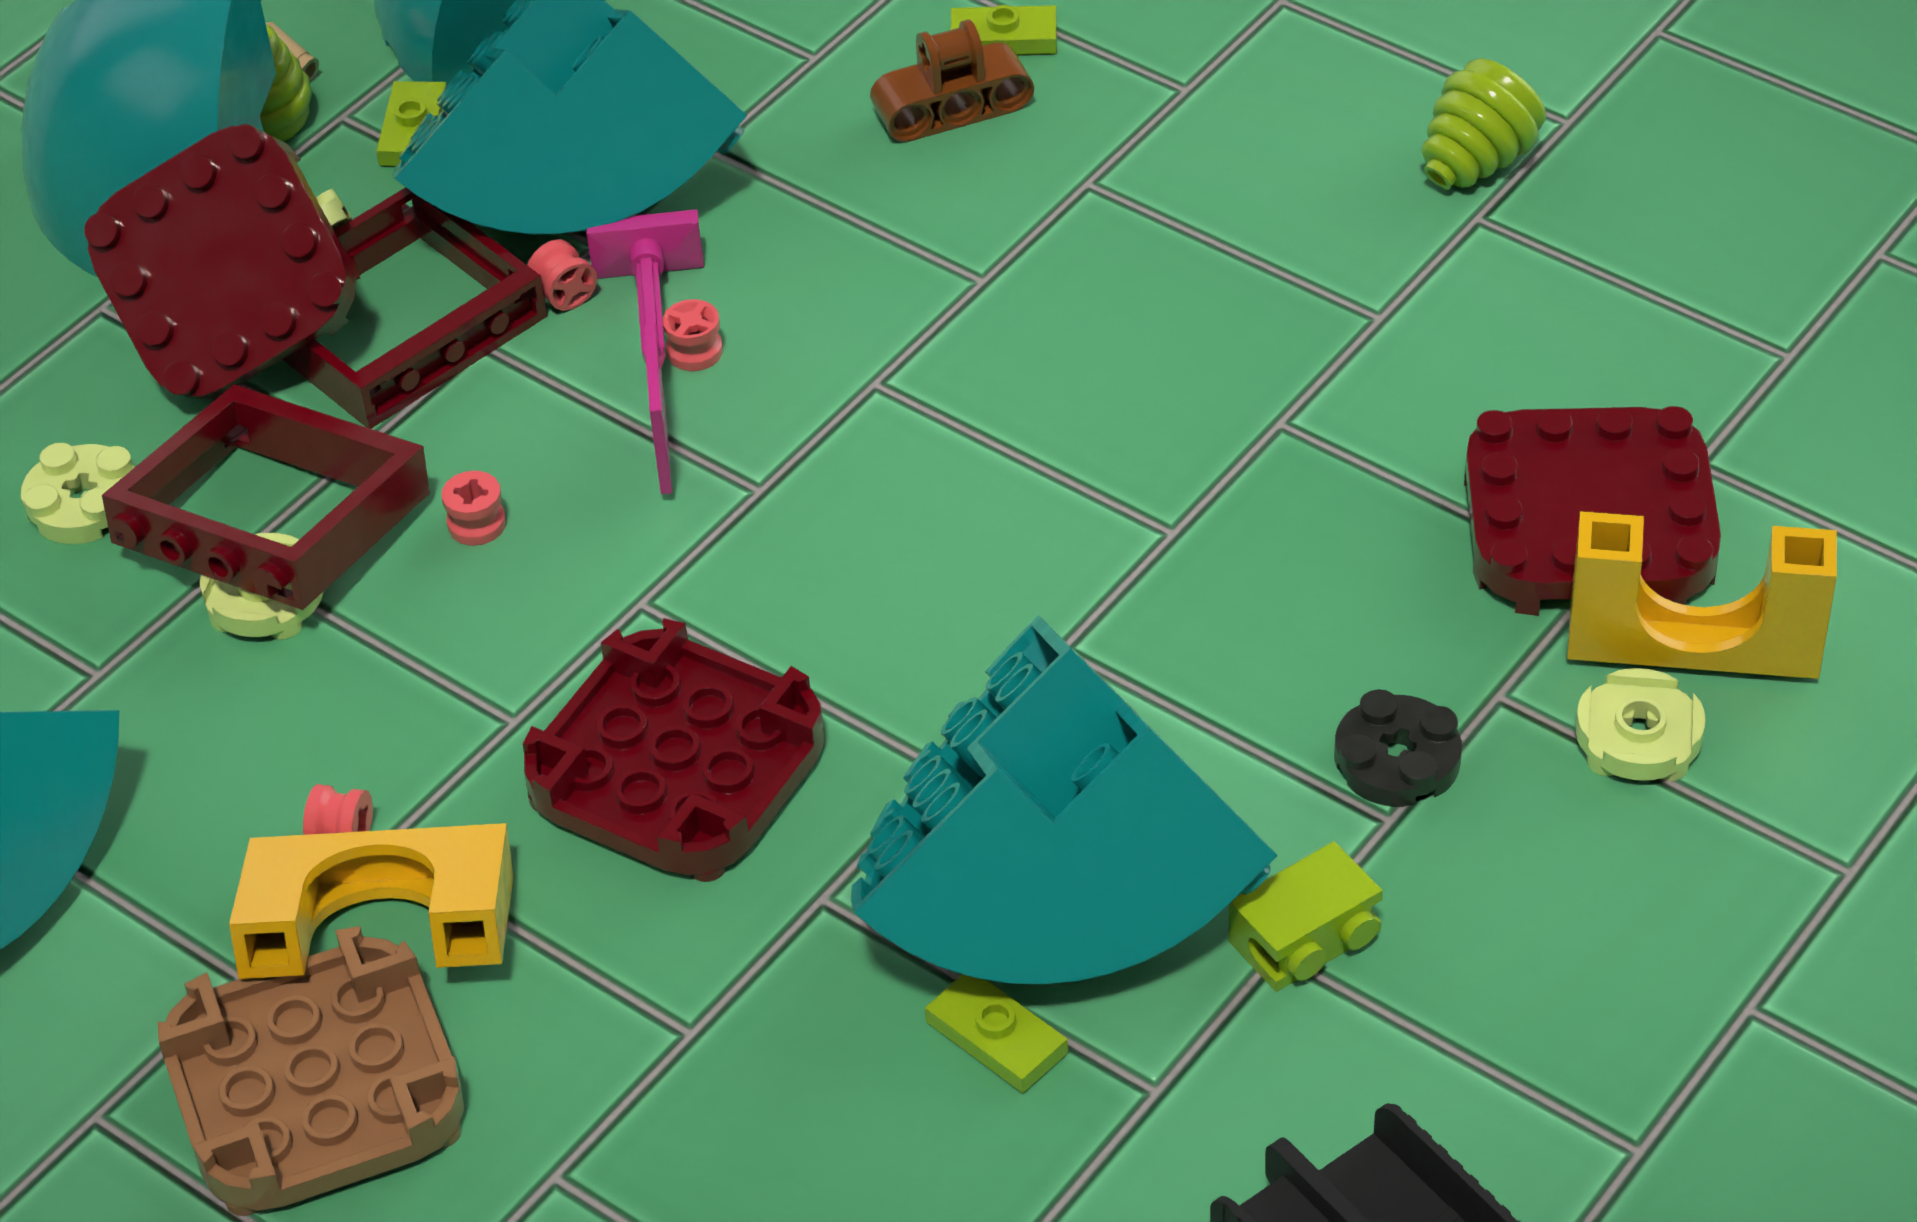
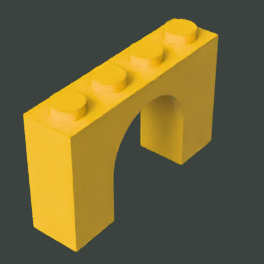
M1580 511L1569 615L1567 659L1819 679L1837 579V530L1772 526L1766 569L1758 586L1748 595L1734 602L1712 607H1695L1682 605L1663 598L1654 592L1643 580L1641 565L1644 516Z
M507 823L250 838L229 922L238 979L304 975L313 934L324 919L352 904L383 898L411 900L429 907L428 914L436 968L502 964L513 885V869Z

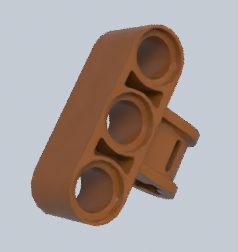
M968 19L961 21L959 28L934 35H930L926 31L917 33V64L882 75L875 81L870 91L871 102L889 134L895 140L908 142L1020 110L1029 103L1035 87L1014 50L1008 44L1001 42L982 46L974 23Z

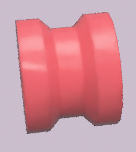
M562 239L552 240L543 244L533 253L528 261V266L541 275L545 298L555 309L566 311L581 306L590 298L596 288L598 279L595 269L585 259L579 257V253L569 242Z
M690 299L675 303L666 310L663 316L664 334L668 338L666 341L667 358L673 366L680 370L700 371L712 367L720 360L723 348L722 339L718 333L720 329L719 314L712 304L703 300Z
M477 470L465 471L454 475L445 483L442 489V503L447 512L446 523L448 532L454 540L460 544L475 546L494 541L502 534L506 527L505 510L501 505L500 484L494 476Z
M316 784L311 789L305 805L303 835L370 831L373 817V803L370 792L352 789L347 794L337 793L333 786Z

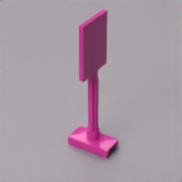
M697 209L629 216L615 223L587 228L591 266L597 272V279L627 275L636 277L641 350L647 369L649 410L661 495L672 493L666 405L661 368L666 355L659 276L665 271L704 267Z

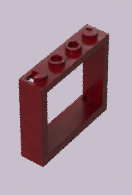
M405 187L334 230L346 254L354 257L359 275L421 238L487 290L356 372L315 339L282 360L362 425L372 429L545 319L547 311L541 275L469 221L444 212ZM410 200H412V207L406 204Z
M234 384L102 494V500L111 543L304 610L430 494L424 446ZM237 446L358 486L292 547L169 505ZM288 583L292 584V590L286 589L284 587Z

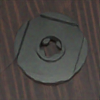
M1382 689L1371 690L1361 697L1360 705L1351 709L1342 718L1337 727L1334 761L1337 770L1340 767L1341 771L1347 776V786L1355 794L1376 804L1391 807L1415 805L1416 796L1427 795L1434 790L1435 798L1451 787L1460 770L1462 740L1457 729V716L1451 709L1445 706H1437L1418 697L1394 695ZM1400 744L1409 747L1413 751L1403 750L1399 756H1392L1388 754V746Z

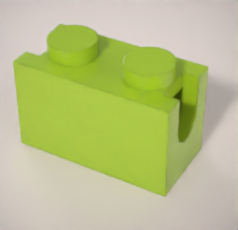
M1333 841L1264 880L1253 892L1247 895H1238L1229 904L1228 941L1268 985L1277 992L1296 980L1303 981L1311 978L1325 963L1349 949L1357 950L1367 945L1381 931V920L1372 912V906L1382 901L1383 890Z

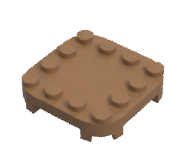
M361 926L335 930L339 947L309 956L305 974L302 976L239 979L212 988L208 973L206 972L184 984L187 994L169 1011L165 1022H157L159 1045L201 1176L212 1194L223 1200L226 1208L232 1214L247 1216L260 1210L287 1206L418 1161L438 1149L453 1145L461 1135L460 1120L464 1111V1102L455 1056L452 1057L424 985L417 957L405 941L398 946L386 939L365 937L362 934Z

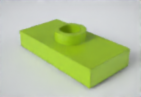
M999 5L995 7L951 8L950 30L959 28L961 21L969 19L974 23L979 33L982 46L1001 42L1008 44L1016 55L1057 53L1056 5Z
M393 81L376 150L379 166H397L401 162L399 159L401 153L407 148L411 141L410 138L423 118L429 112L433 116L436 115L438 117L443 110L437 105L439 102L437 99L447 87L446 82Z
M963 974L925 1007V1020L928 1024L1021 1093L1028 1090L1068 1054V1039L985 979Z

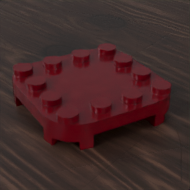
M249 124L230 126L209 134L118 190L99 207L96 214L89 217L84 227V234L88 241V252L94 271L146 369L169 392L188 398L216 400L232 385L239 386L324 333L333 336L349 321L345 317L354 300L356 280L361 279L354 257L347 255L300 170L297 162L301 161V159L287 143Z
M1669 406L1663 409L1612 407L1521 409L1509 412L1489 410L1483 412L1477 419L1476 429L1469 436L1464 486H1467L1474 550L1473 574L1479 590L1488 586L1495 594L1515 602V613L1539 616L1540 600L1571 599L1580 511L1644 516L1641 576L1645 583L1663 598L1686 605V599L1705 590L1708 584L1714 585L1721 531L1707 446L1700 431L1692 425L1693 417L1691 413L1678 406Z
M663 618V629L641 630L625 637L616 629L601 642L603 660L544 731L531 726L522 743L524 750V774L530 806L557 825L657 868L683 875H691L694 879L701 882L715 881L725 873L727 866L735 863L753 846L816 763L825 740L821 703L810 688L809 676L793 666H790L783 677L769 673L688 640L686 623Z

